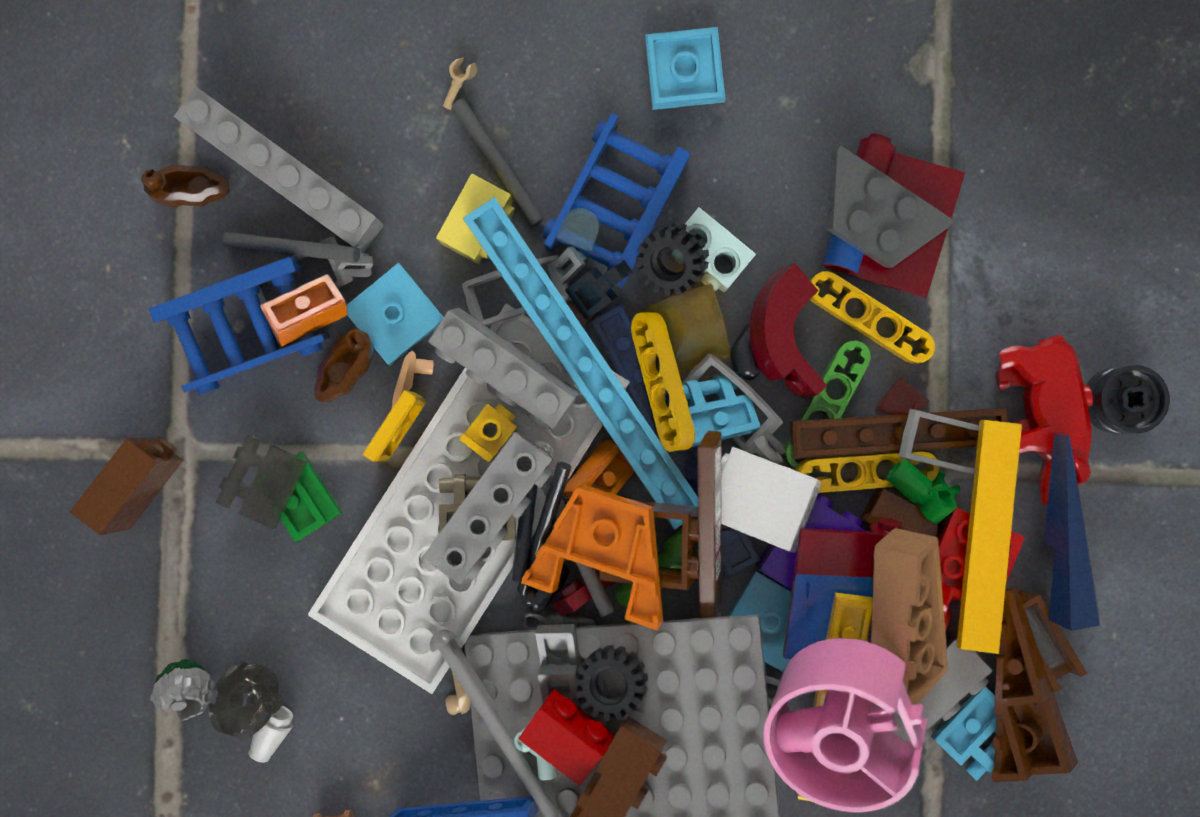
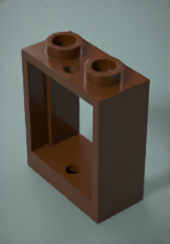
M637 501L652 506L654 517L683 520L682 569L658 567L660 587L687 590L697 579H700L698 506ZM600 571V580L633 584L630 580Z

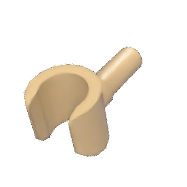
M464 57L456 59L449 67V72L453 79L443 107L451 110L463 82L473 78L477 73V65L475 63L467 67L466 74L461 71Z

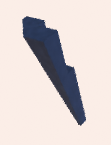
M1058 433L1054 434L1044 537V544L1055 548L1048 620L1073 631L1099 626L1100 621L1070 434Z

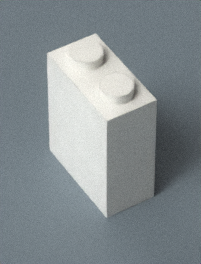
M732 447L730 454L725 453L721 459L722 524L787 551L796 552L800 528H805L822 482L816 478Z

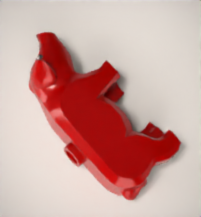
M1054 335L1040 340L1032 348L1019 345L1004 348L999 353L1000 370L995 373L999 391L1011 386L1026 387L1023 402L1027 418L1014 424H1022L1019 454L1025 451L1037 452L1043 460L1038 479L1040 500L1045 506L1048 505L1054 434H1070L1078 486L1087 482L1091 475L1089 452L1092 427L1088 407L1093 404V395L1088 384L1083 385L1080 365L1074 348L1061 335Z

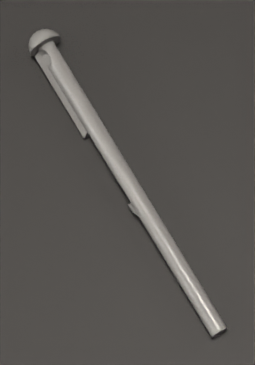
M449 630L436 632L430 641L431 652L433 653L439 649L543 816L562 817L541 784L537 771L531 768L522 752L516 748L512 736L496 713L498 707L454 638L457 636Z

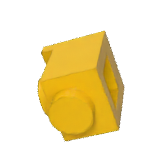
M498 403L495 408L487 404L459 440L487 462H493L513 433L519 428L513 422L516 415L501 403ZM488 423H494L498 428L497 434L491 438L484 433V427Z

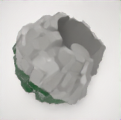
M182 659L179 662L168 664L162 673L157 675L150 700L164 714L167 713V709L171 704V709L177 711L182 722L204 712L212 698L214 681L211 679L208 671L197 664V662Z

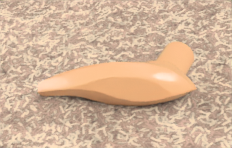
M413 351L406 355L396 383L392 408L403 391H409L412 388L414 373L433 374L434 360L416 359V354Z

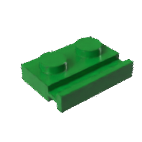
M304 451L297 453L294 457L255 481L295 543L343 513Z

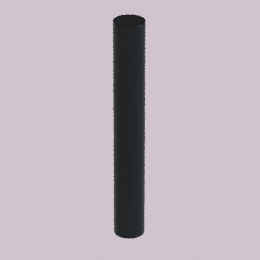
M535 484L526 495L531 502L518 521L511 580L521 582L528 567L538 486Z

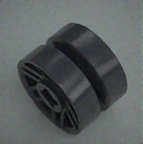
M1131 365L1105 369L1095 374L1087 383L1093 395V404L1088 407L1090 421L1095 427L1104 432L1144 433L1157 427L1168 412L1170 404L1168 387L1163 378L1148 367Z

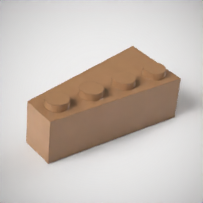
M894 528L875 545L871 643L888 650L906 663L903 683L912 705H918L948 671L938 537Z

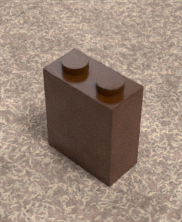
M147 437L126 438L70 510V513L99 535L130 530L184 460L175 454L176 447L161 437L157 439Z

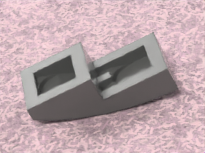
M575 624L538 625L535 636L541 665L538 679L542 702L544 703L555 689L561 695L572 700L576 706H580L581 698L577 699L575 693L579 688L574 685L575 678L579 674L577 670L580 666Z

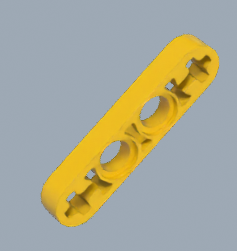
M829 271L820 272L810 279L818 290L820 289L816 286V282L823 283L825 280H828L831 283L829 289L833 293L839 295L842 289L847 292L839 300L836 308L832 305L837 300L830 294L820 297L818 291L810 299L815 305L910 364H919L933 356L935 342L928 332L846 280ZM857 298L863 302L864 313L860 318H852L847 314L845 305L849 299ZM880 318H889L893 321L895 332L890 338H884L878 334L876 325ZM904 328L908 330V333L903 336L904 338L912 342L918 339L922 340L920 347L924 350V353H918L913 356L911 354V345L904 341L899 342L898 347L894 345V342L902 336Z
M657 312L638 313L632 320L631 333L660 442L664 449L669 452L688 450L694 443L695 430L664 318ZM657 355H658L659 360H660V370H659V372H658L657 369H656V356H657ZM666 390L669 393V407H667L665 402Z
M922 450L911 452V454L937 460L929 452ZM899 452L806 458L798 464L795 471L806 475L812 472L814 466L815 469L821 472H830L832 479L827 476L816 477V479L822 482L819 493L894 487L886 479L878 478L876 468L881 461L886 459L890 460L892 466H894L903 457H899ZM905 458L912 465L919 464V461ZM846 463H855L858 469L856 478L851 482H844L840 474L842 467ZM926 463V468L921 469L920 472L933 481L938 474L939 466Z

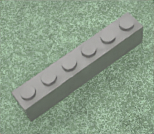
M197 87L193 89L173 116L349 245L359 248L360 253H364L383 228L384 225L373 214Z

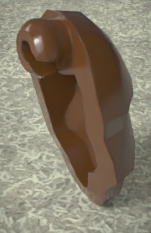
M170 165L159 171H154V169L147 170L141 178L144 184V191L153 201L174 208L181 205L203 207L209 202L226 197L230 192L229 181L204 166Z
M353 329L332 345L330 351L318 367V378L314 391L316 400L330 403L340 396L349 394L358 379L367 373L374 351V344L367 333L360 329Z

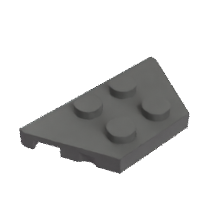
M839 145L833 148L831 159L835 160L834 179L829 183L831 207L828 211L827 230L885 268H890L952 226L953 219L843 146Z

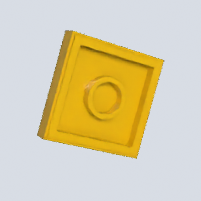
M404 390L362 455L373 462L390 460L424 408L427 399L415 392Z

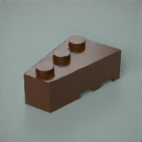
M628 716L600 761L584 793L578 799L570 817H625L631 806L638 810L649 791V788L643 785L649 773L657 777L668 757L662 753L668 740Z

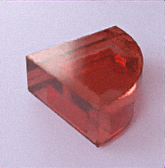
M899 378L875 407L888 414H909L910 409L920 410L929 400L903 379Z

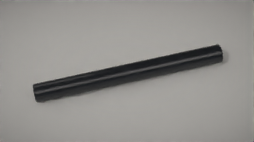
M557 462L530 547L527 570L530 569L535 561L540 547L545 544L550 536L572 468L566 462ZM519 582L517 591L524 595L529 588L533 587Z

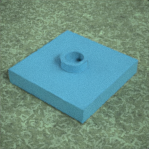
M718 27L645 34L652 110L725 102Z
M397 263L346 305L348 317L358 329L369 335L375 350L389 366L434 331L444 318L400 263Z
M754 570L728 616L759 614L764 661L784 672L791 660L784 659L783 657L791 591Z

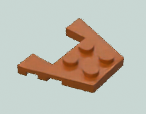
M583 484L578 486L555 522L554 529L547 541L537 552L532 566L522 577L521 583L552 594L558 589L564 558L633 582L625 620L658 630L662 626L663 615L653 507Z

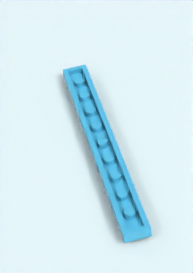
M495 197L463 218L464 222L655 503L698 506L697 495L664 449ZM666 518L673 529L683 524V520Z

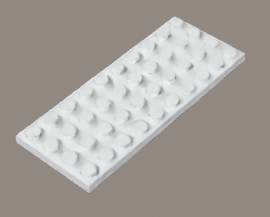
M505 304L499 314L515 309ZM523 314L493 324L490 327L496 334L579 391L530 318ZM464 368L311 608L308 616L433 694L449 669V665L439 649L433 653L431 652L430 641L432 636L438 631L449 630L457 636L454 639L460 649L462 648L511 571L516 540L502 541L496 550L489 546L481 556V559L486 563L473 581L466 577L460 585L422 558L440 534L439 505L454 504V493L439 492V478H453L454 474H466V477H482L492 462H487L459 439L487 404L495 408L498 403H501L516 415V418L513 420L519 426L516 432L553 458L548 466L555 471L557 462H566L571 465L569 479L602 427V423L581 392L554 429L548 425L546 428H543L531 421L527 416L529 412L520 405L511 406L502 401L496 395L498 390L487 382L485 385H481L468 377L465 373L467 369ZM613 371L623 388L626 389L630 382ZM488 423L484 427L485 435L490 438L494 437L498 432V428L494 423ZM539 487L537 489L532 536L536 531L546 500L542 488ZM516 518V536H517V528H518V521H519V519H517V518Z

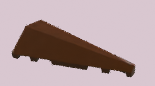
M1017 587L1005 589L1000 650L996 665L994 714H997L996 735L993 738V749H995L994 769L992 770L993 782L1028 781L1032 775L1070 773L1078 763Z

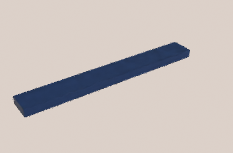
M621 303L590 320V323L618 375L630 382L626 388L628 394L659 439L632 338V322ZM666 390L665 402L667 407H669V393ZM699 446L691 447L688 450L667 451L698 497ZM722 524V567L730 578L761 561L747 534Z

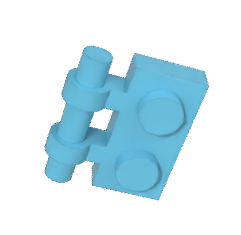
M723 373L714 375L711 380L698 382L694 379L683 382V389L686 400L690 405L689 411L695 430V440L692 447L700 445L708 430L721 431V440L755 433L761 428L752 400L746 394L736 396L734 389L739 387ZM716 393L720 398L718 401L705 403L703 396Z
M984 687L980 692L965 701L961 708L951 718L944 721L930 736L960 765L972 756L975 760L966 771L976 781L986 771L991 773L995 762L993 741L984 751L979 748L993 732L996 733L995 695L987 687Z

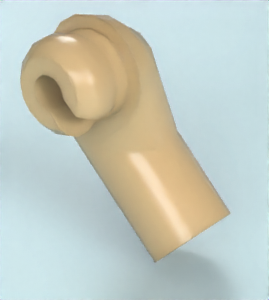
M453 673L456 694L447 696L445 700L446 708L450 715H456L460 712L463 715L470 710L471 700Z

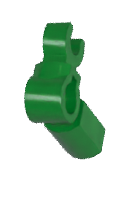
M903 458L888 472L886 480L913 503L919 502L920 511L929 521L939 523L957 507L954 498L960 493V485L956 483L953 487L948 486L944 480L946 473L943 471L939 472L936 478L931 481L908 460Z

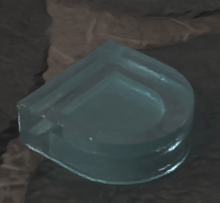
M577 208L571 210L564 217L556 238L559 241L592 253L599 234L598 219L587 209Z

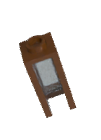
M1019 590L1053 691L1056 692L1061 689L1057 681L1059 678L1068 673L1082 677L1087 674V671L1059 625L1048 620L1049 609L1041 595Z

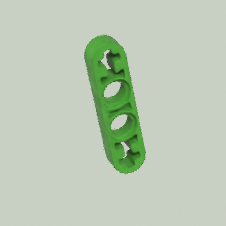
M855 340L840 345L821 378L826 384L832 379L840 380L845 386V393L842 398L838 400L828 397L825 388L818 396L810 398L799 421L809 420L810 415L815 411L823 412L828 419L841 418L871 360L870 351L864 343ZM856 348L858 350L857 357L861 359L860 364H852L848 369L847 374L854 375L851 381L845 374L834 372L836 366L839 370L844 369L848 362L844 352H850ZM789 438L784 448L786 451L784 459L790 467L796 469L799 463H796L795 459L791 458V441Z

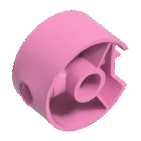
M827 639L813 643L800 650L789 661L783 672L764 726L765 750L773 768L782 780L806 799L821 806L845 812H868L892 805L906 795L918 775L927 725V718L922 719L923 705H912L904 686L903 677L906 663L880 646L857 639ZM814 690H827L823 706L797 709L796 712H791L788 705L790 699ZM897 709L910 738L907 743L891 731L898 729L893 716Z

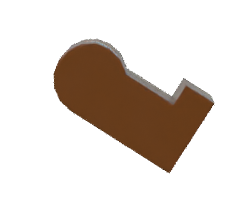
M883 488L875 489L860 517L862 521L869 525L878 523L880 518H891L902 523L901 527L907 529V531L936 537L938 532V523L929 521L922 514L920 508Z

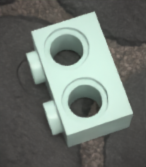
M698 207L685 224L687 225V232L694 228L698 232L697 234L705 240L706 244L702 250H709V256L705 259V261L709 262V265L700 281L714 292L718 288L725 292L756 253ZM669 246L673 251L670 254L671 257L684 267L685 259L682 253L675 247ZM720 256L730 259L733 265L732 272L728 274L718 272L714 266V259Z

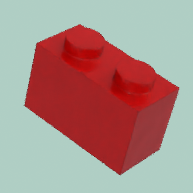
M554 689L518 739L580 787L604 756L615 735L607 730L602 723L594 720L578 708L572 700Z

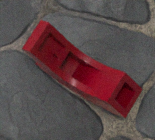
M794 263L779 269L760 290L752 308L749 331L755 360L767 380L785 378L784 383L793 394L803 398L818 396L826 388L827 384L802 357L795 343L794 325L798 313L819 290Z

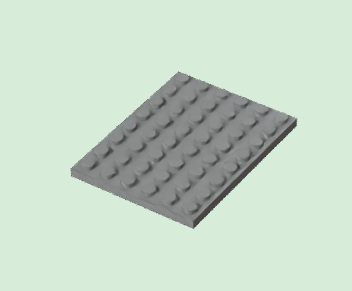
M759 614L663 621L662 626L658 630L637 623L576 627L580 665L595 650L599 648L604 649L607 645H613L616 649L619 646L626 647L625 652L630 654L633 651L637 654L635 659L638 663L642 661L645 665L643 672L648 674V681L646 682L648 687L643 700L629 717L668 740L662 750V753L668 756L657 777L649 773L643 784L649 788V791L638 810L631 806L625 817H780L776 771L767 756L763 734L769 713V702ZM537 629L470 634L465 642L466 658L498 707L496 713L514 740L516 734L526 728L543 704L538 679L541 665L535 636ZM608 668L602 670L598 676V686L604 694L615 697L624 692L626 683L619 671ZM471 702L480 801L531 796ZM581 705L577 706L594 720L602 723L615 736L628 717V714H626L623 719L617 721L615 717H612L610 721H604L603 715L599 714L597 718L591 716L593 711L591 708L588 707L584 710ZM521 751L531 768L535 769L538 773L537 758L529 751ZM600 761L580 787L559 770H557L556 778L541 780V784L562 817L571 816L578 799L584 793ZM540 809L535 817H544Z

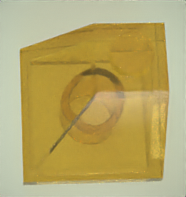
M712 283L686 291L678 296L674 295L639 310L640 313L657 312L664 318L679 374L692 370L708 353L714 355L719 360L730 357L731 353L724 318ZM657 355V356H656V363H657L658 369L660 370V360H659V357H658V355Z

